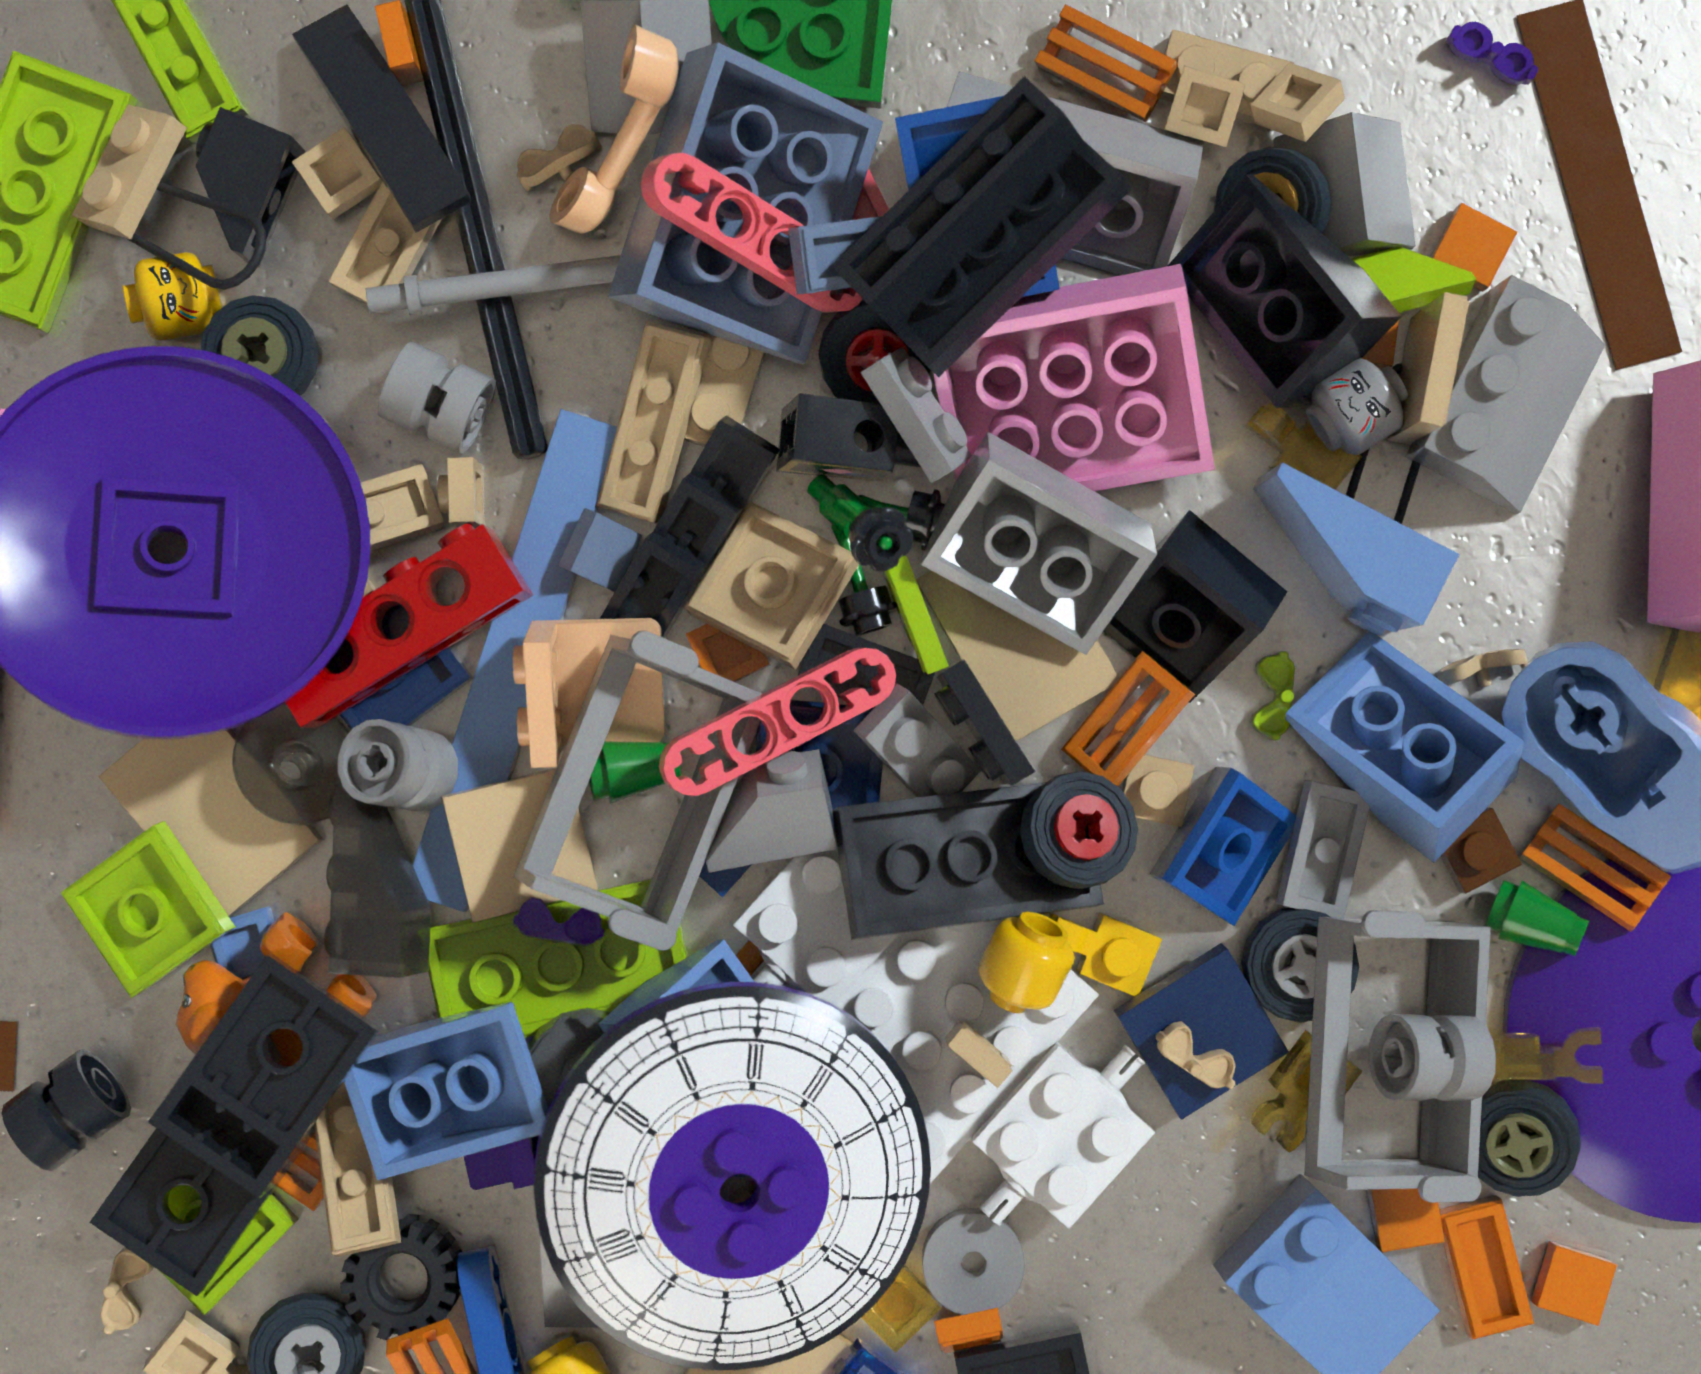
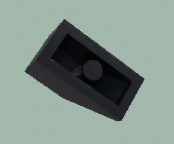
M220 107L214 122H208L198 137L196 169L210 199L248 211L261 220L266 232L267 249L298 174V170L292 161L306 153V151L291 135ZM215 211L230 249L248 263L256 247V233L253 226L247 221Z

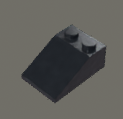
M1254 175L1244 176L1168 265L1181 264L1187 295L1276 408L1312 405L1311 393L1315 386L1351 362L1362 359L1402 317L1363 268Z

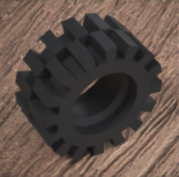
M408 1214L404 1219L398 1220L402 1243L354 1253L345 1260L341 1272L346 1273V1278L340 1283L341 1295L349 1294L350 1300L345 1307L349 1315L356 1311L360 1314L362 1320L357 1325L365 1332L372 1325L379 1329L376 1338L387 1341L392 1334L399 1336L444 1320L461 1294L459 1292L457 1258L462 1250H454L452 1244L456 1239L450 1231L443 1235L437 1230L440 1225L439 1222L431 1218L427 1223L419 1222L420 1215ZM400 1253L409 1254L416 1257L424 1265L427 1272V1286L422 1295L412 1300H398L384 1290L380 1280V1270L384 1260L388 1257Z

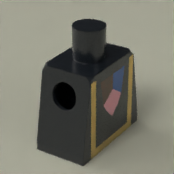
M799 393L781 411L778 445L780 451L777 457L776 472L816 476L824 474L827 477L880 480L893 473L895 465L921 467L881 404ZM854 432L861 434L866 439L867 452L857 446Z

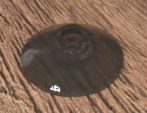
M286 703L264 716L246 723L235 740L232 753L233 773L240 791L247 801L260 813L284 824L312 825L333 817L352 799V796L343 788L338 775V754L343 740L350 732L336 717L317 729L302 728ZM281 763H294L300 770V778L292 779L282 771Z

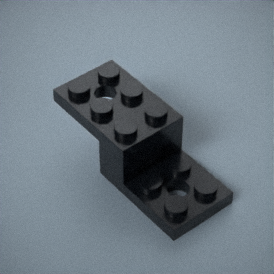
M274 954L266 955L148 1121V1123L156 1128L89 1223L194 1295L198 1296L201 1294L315 1133L313 1124L381 1028ZM279 1028L293 1030L302 1041L303 1052L300 1059L294 1065H280L273 1061L268 1053V1040L271 1034ZM188 1185L199 1193L202 1201L201 1210L195 1219L182 1220L171 1212L168 1198L175 1186Z

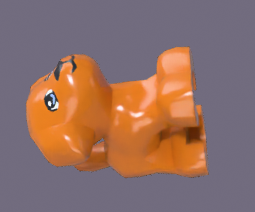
M285 912L264 933L259 947L265 957L268 954H274L300 972L304 962L311 955L318 941L315 934L303 921ZM202 960L192 964L183 974V1000L175 1025L185 1045L195 1055L251 976L242 980L224 966L209 960ZM346 968L331 981L327 992L364 1017L369 1013L377 997L376 992L367 980L352 968ZM288 1028L275 1030L270 1038L281 1055L278 1064L283 1066L294 1065L300 1059L303 1052V1044L299 1035Z

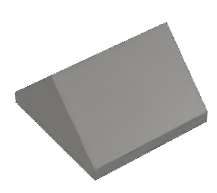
M709 0L580 1L591 130L594 132L618 133L636 98L624 94L620 90L623 55L632 27L636 24L673 42L678 53V81L686 53L712 44ZM672 96L664 107H661L647 135L661 133Z
M1350 112L1324 121L1306 142L1285 134L1274 138V147L1298 151L1313 160L1326 178L1332 202L1328 224L1322 234L1347 256L1366 255L1394 247L1406 249L1416 247L1400 122Z

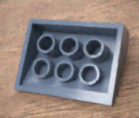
M717 42L686 53L652 161L673 153H686L694 156L804 226L848 221L853 218L883 121ZM680 171L664 175L663 180L671 186L670 199L686 195L701 202L710 192L709 188L707 193L694 195L684 189L679 184V178L682 174ZM641 192L607 297L663 320L799 364H806L822 312L815 310L658 215L647 205ZM726 199L717 208L716 223L720 231L731 238L738 235L741 231L743 214L737 204ZM779 232L771 240L769 247L770 257L778 268L786 270L793 263L790 239L786 234Z

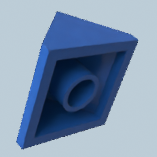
M1215 767L1184 817L1182 827L1177 828L1149 874L1235 926L1291 836L1296 815L1237 770L1231 767Z

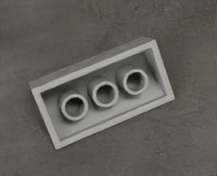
M959 71L947 107L1004 96L1013 86ZM1048 97L1066 114L1082 139L1113 166L1132 188L1062 258L1119 275L1167 267L1198 180L1204 141Z

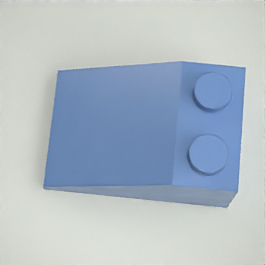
M1283 462L1258 478L1253 488L1254 492L1335 603L1351 610L1348 616L1350 622L1380 636L1383 635L1385 629L1391 632H1398L1402 629L1424 625L1460 554Z
M1369 631L1286 712V720L1343 782L1363 798L1370 806V811L1382 824L1433 863L1517 777L1524 746V740L1381 637Z
M513 1002L432 1019L375 1036L344 1080L377 1181L540 1135L548 1111V1106Z
M1302 1174L1285 1189L1213 1264L1224 1282L1321 1374H1380L1440 1312Z

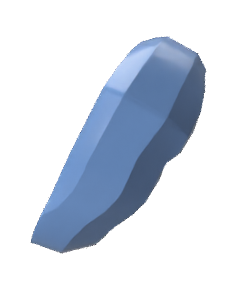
M1593 641L1558 643L1536 653L1511 682L1501 713L1504 727L1524 740L1521 755L1523 760L1544 773L1574 807L1595 826L1625 844L1662 871L1676 874L1701 867L1700 719L1680 702L1658 692L1622 654Z

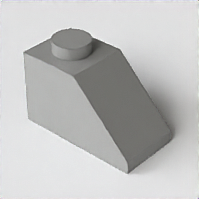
M819 749L801 753L787 751L746 772L733 789L706 857L709 873L837 849L833 809Z

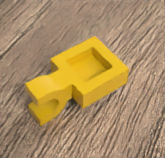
M1054 913L1050 914L1049 918L1056 921L1067 931V941L1072 946V950L1082 954L1076 968L1079 974L1134 997L1140 994L1162 938L1103 913H1099L1093 930Z

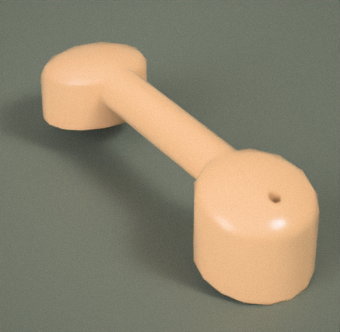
M636 24L632 27L623 55L620 90L622 93L636 98L598 172L581 167L574 171L562 185L550 209L549 219L551 223L575 233L583 234L594 230L606 218L613 206L616 191L661 107H664L669 101L676 86L678 53L671 40Z

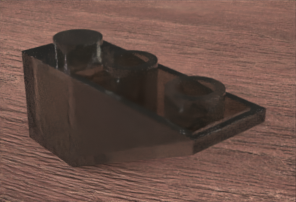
M335 777V792L332 794L329 802V819L333 826V850L326 871L327 885L331 890L330 921L324 933V947L329 955L328 973L400 978L429 972L431 907L388 807L367 804L352 798L343 788L340 777Z

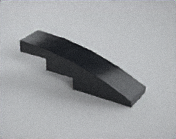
M347 4L292 34L354 139L361 145L385 187L389 188L415 233L472 202L468 190L436 138Z
M729 416L723 417L718 422L691 472L682 479L655 529L644 539L600 619L652 618L659 623L661 637L665 638L744 512L780 449Z

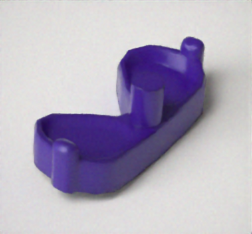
M534 897L523 903L519 913L513 919V926L518 927L520 933L524 936L550 940L554 943L562 942L589 946L597 940H601L604 936L599 913L582 908L574 913L565 923L559 924L554 921L551 912L543 901Z

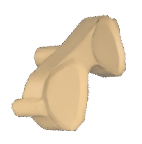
M571 124L564 128L554 149L549 151L527 149L522 152L517 161V177L526 191H529L531 186L541 184L557 172L566 181L573 173L569 165L591 155L595 149L600 150L602 146L594 131H589L582 125Z
M1525 649L1496 650L1476 654L1453 662L1442 668L1437 674L1439 680L1449 686V684L1464 680L1476 673L1479 688L1492 685L1488 668L1520 664V667L1523 669L1528 661Z
M1182 1021L1173 1022L1163 1031L1157 1033V1047L1164 1057L1212 1088L1227 1087L1232 1089L1235 1086V1081L1232 1078L1236 1064L1229 1052L1218 1049L1207 1051L1200 1055H1193L1191 1029Z
M126 1247L115 1256L108 1285L103 1290L105 1297L100 1315L105 1326L103 1332L108 1335L112 1334L115 1330L129 1329L140 1320L141 1309L135 1298L128 1291L127 1284L146 1276L154 1268Z

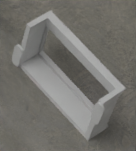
M639 631L631 639L610 635L513 877L533 890L609 917L608 925L613 933L664 951L670 949L676 942V933L738 777L707 793L697 796H684L641 906L553 875L552 871L636 662L723 698L716 717L762 693L699 668V659L693 650L651 632ZM752 716L742 718L732 729L731 738L733 745L742 754H748L760 724V720ZM717 731L708 736V740L714 744L715 748L701 754L692 776L694 783L702 778L699 767L714 758L722 759L723 770L732 765V761L720 749Z
M1371 910L1366 912L1362 919L1318 916L1305 1176L1345 1190L1418 1188L1420 1197L1431 1203L1471 1202L1479 1197L1481 1182L1478 1179L1482 1097L1475 1100H1439L1432 1098L1423 1101L1420 1159L1342 1160L1354 936L1411 939L1431 938L1427 1016L1468 1015L1477 1017L1486 1025L1491 927L1453 921H1425L1420 913L1409 911Z

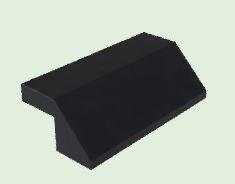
M1024 76L832 267L939 378L1109 213L1132 188L1113 166L1082 139L1066 114Z

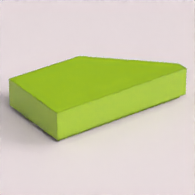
M1394 247L1351 258L1364 269L1399 313L1427 306L1444 292L1462 296L1469 295L1476 281L1475 276L1470 271L1403 247Z
M907 555L902 556L899 559L898 565L890 570L883 571V575L893 601L898 605L899 617L909 641L912 642L923 673L926 672L929 675L945 669L949 665Z

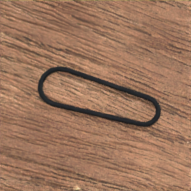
M160 181L156 189L158 191L247 221L252 225L256 233V247L250 261L235 276L224 280L216 279L134 233L132 239H125L211 288L229 289L240 285L251 277L259 266L266 249V232L261 220L248 211Z

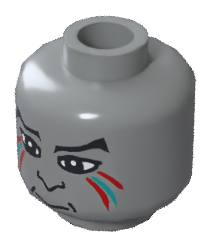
M1357 359L1315 386L1311 393L1312 405L1306 408V414L1315 433L1330 451L1333 452L1340 448L1348 454L1356 455L1368 450L1402 427L1404 413L1401 402L1408 398V393L1401 378L1390 366L1387 365L1379 369L1366 359Z

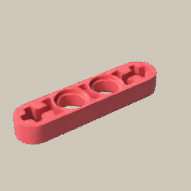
M673 153L651 161L644 170L641 180L642 195L647 205L655 213L800 301L824 313L850 311L862 301L861 296L852 287L843 288L842 294L830 295L831 290L797 295L793 263L786 270L778 268L770 257L769 247L771 240L779 232L789 236L788 228L804 225L696 157L686 153ZM680 171L682 174L679 178V184L684 189L694 195L707 193L709 188L710 192L701 202L686 195L670 199L671 186L663 180L664 175ZM726 199L737 204L743 214L742 229L733 238L724 235L716 223L717 208Z
M855 648L848 650L673 739L665 746L660 755L659 769L661 777L668 787L683 795L697 796L707 793L883 702L890 696L895 687L896 673L894 665L886 654L877 649ZM858 660L863 666H876L878 675L871 679L873 691L868 694L864 688L856 687L839 694L841 699L847 704L846 707L839 710L836 692L824 680V676L831 673L832 682L841 684L857 674L854 663ZM804 687H811L818 691L824 703L820 718L808 725L798 723L790 711L791 698L795 692ZM752 716L759 719L765 726L766 741L763 747L756 753L747 755L739 752L733 745L731 738L732 729L742 718ZM717 731L720 749L732 761V765L723 770L722 759L714 758L699 767L702 777L699 781L694 783L690 777H677L674 768L682 763V757L679 752L684 748H688L692 754L701 755L714 749V744L708 740L707 736Z

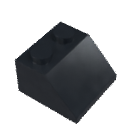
M1189 509L1156 546V557L1103 631L1135 658L1143 651L1154 659L1162 668L1167 670L1195 694L1189 701L1191 703L1264 630L1288 591Z

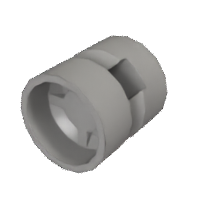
M411 341L400 351L385 379L378 403V416L412 432L424 426L427 429V436L430 440L463 454L474 443L487 418L496 390V380L462 363L454 369L448 368L447 358L444 355ZM445 391L447 394L439 410L437 407Z
M383 719L366 720L354 727L343 740L338 754V775L343 788L352 798L361 802L385 807L392 806L410 811H429L443 803L441 796L452 793L458 777V759L452 744L439 733Z
M1390 1014L1381 1018L1373 1030L1369 1042V1065L1371 1076L1377 1089L1386 1098L1392 1100L1427 1101L1432 1098L1439 1100H1475L1482 1097L1491 1086L1496 1068V1052L1491 1034L1486 1025L1477 1017L1468 1015H1435L1430 1017L1420 1014Z

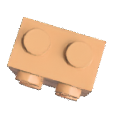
M652 618L531 621L523 645H515L513 649L515 684H525L527 707H519L517 712L519 746H529L531 768L557 767L563 746H566L610 635L631 639L639 631H648L661 637V627L656 620ZM636 662L605 741L659 742L664 737L663 673Z

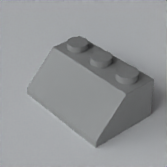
M1510 275L1488 292L1460 347L1446 424L1412 442L1405 457L1420 463L1422 466L1516 514L1521 513L1605 344L1570 304Z
M987 432L953 485L921 558V565L1087 655L1154 560L1157 551L1151 523L992 433Z

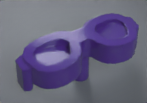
M1468 22L1462 27L1455 25L1446 39L1453 54L1472 63L1483 62L1490 66L1494 75L1509 84L1529 85L1539 70L1536 65L1533 66V55L1528 48L1518 43H1509L1505 46L1499 41L1493 43V35L1490 29L1482 23Z

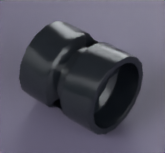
M84 1049L75 1052L48 1072L49 1084L39 1081L32 1083L3 1104L1 1113L9 1136L18 1149L33 1164L43 1170L53 1171L86 1148L87 1137L97 1139L130 1116V1102L120 1081L100 1058Z

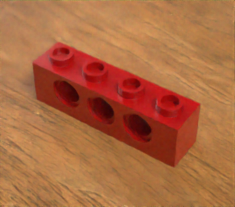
M471 523L461 525L438 541L441 550L419 562L417 557H411L398 563L384 573L383 578L386 584L366 596L363 594L356 618L346 636L354 651L353 661L349 668L337 674L328 663L303 690L286 702L300 727L315 729L321 727L344 711L352 708L383 687L533 596V593L494 530L484 524L475 529ZM458 571L464 579V593L456 603L444 606L437 597V584L445 574ZM402 605L409 615L408 628L402 636L390 640L382 628L383 617L391 607Z

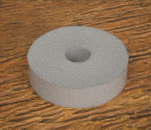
M980 1208L956 1210L941 1218L929 1231L922 1249V1269L929 1291L941 1305L961 1315L998 1308L999 1310L1015 1296L1023 1280L1025 1259L1017 1234L1005 1220L999 1226L992 1221L991 1216L988 1217ZM969 1252H978L985 1258L984 1265L977 1271H967L961 1266L962 1258Z

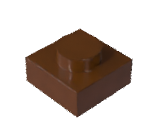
M1487 807L1441 855L1458 891L1465 894L1522 865L1494 809Z

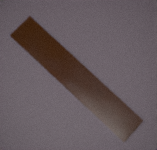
M1572 0L1517 15L1524 45L1533 55V66L1536 65L1539 69L1534 77V81L1615 369L1618 370L1680 353L1682 348L1584 1Z

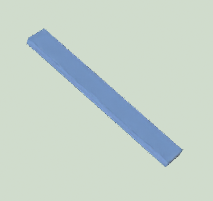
M560 409L512 557V561L533 593V596L491 622L452 742L458 759V777L452 793L508 780L512 777L521 749L517 736V712L519 707H527L525 684H515L513 649L515 645H523L531 621L563 619L577 575L558 565L583 509L587 508L595 512L598 511V506L596 505L617 426ZM442 803L430 810L404 893L466 912L469 910Z

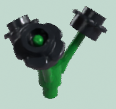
M818 475L809 484L807 493L820 504L819 512L832 523L831 529L839 545L851 551L853 558L859 563L850 579L855 593L838 601L843 615L839 623L843 627L853 626L856 636L886 628L892 625L889 614L896 611L898 605L896 602L891 601L886 585L868 589L861 565H870L872 570L878 572L887 571L898 565L902 555L904 556L909 553L913 542L922 544L921 550L925 551L946 503H941V493L937 489H934L932 494L915 490L909 508L880 502L864 495H856L845 484L836 485L826 475Z

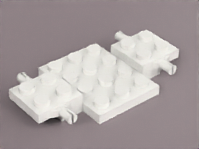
M838 847L835 850L793 857L733 924L735 928L758 947L765 963H767L754 977V982H768V984L782 986L786 981L791 985L804 989L807 993L823 999L853 1016L869 1029L889 1050L906 1075L917 1097L925 1120L930 1147V1183L972 1138V1142L998 1165L1005 1179L985 1203L979 1206L988 1217L991 1216L994 1223L1000 1226L1007 1215L1025 1197L1029 1201L1044 1206L1070 1229L1155 1134L1154 1130L1129 1108L1123 1094L1119 1091L1134 1073L1145 1064L1136 1053L1124 1044L1121 1051L1100 1073L1096 1069L1082 1065L1058 1043V1040L1099 994L1070 969L1057 998L1050 1007L1039 1010L1026 1009L1025 1012L1020 1014L1006 1011L991 1000L989 996L991 991L981 981L978 970L979 962L994 930L1002 920L851 940ZM958 1021L967 1022L1009 1058L1013 1071L999 1088L995 1087L947 1046L945 1037Z

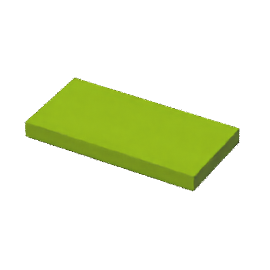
M14 50L0 83V316L49 333L89 227L73 217L72 213L82 196L83 187L87 179L93 174L111 138L114 125L122 117L127 105L136 106L138 100L130 93Z
M651 879L597 891L641 906ZM563 900L545 904L551 912L554 921L559 924L565 923L574 913L583 908ZM519 911L477 922H472L471 918L419 930L438 1018L513 1002L525 1038L535 1036L542 1025L564 1012L584 1008L612 1012L644 982L688 957L681 923L676 933L675 944L670 949L663 951L613 933L608 925L609 917L602 914L599 915L601 918V928L604 929V936L601 940H597L589 946L562 942L554 943L550 940L526 937L520 933L518 927L513 926L514 916Z

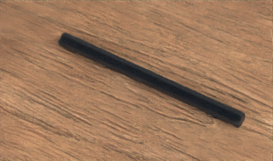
M404 0L438 143L468 190L472 201L455 211L469 274L505 270L441 0ZM512 296L476 300L512 453L518 459L537 457L547 452L548 447Z

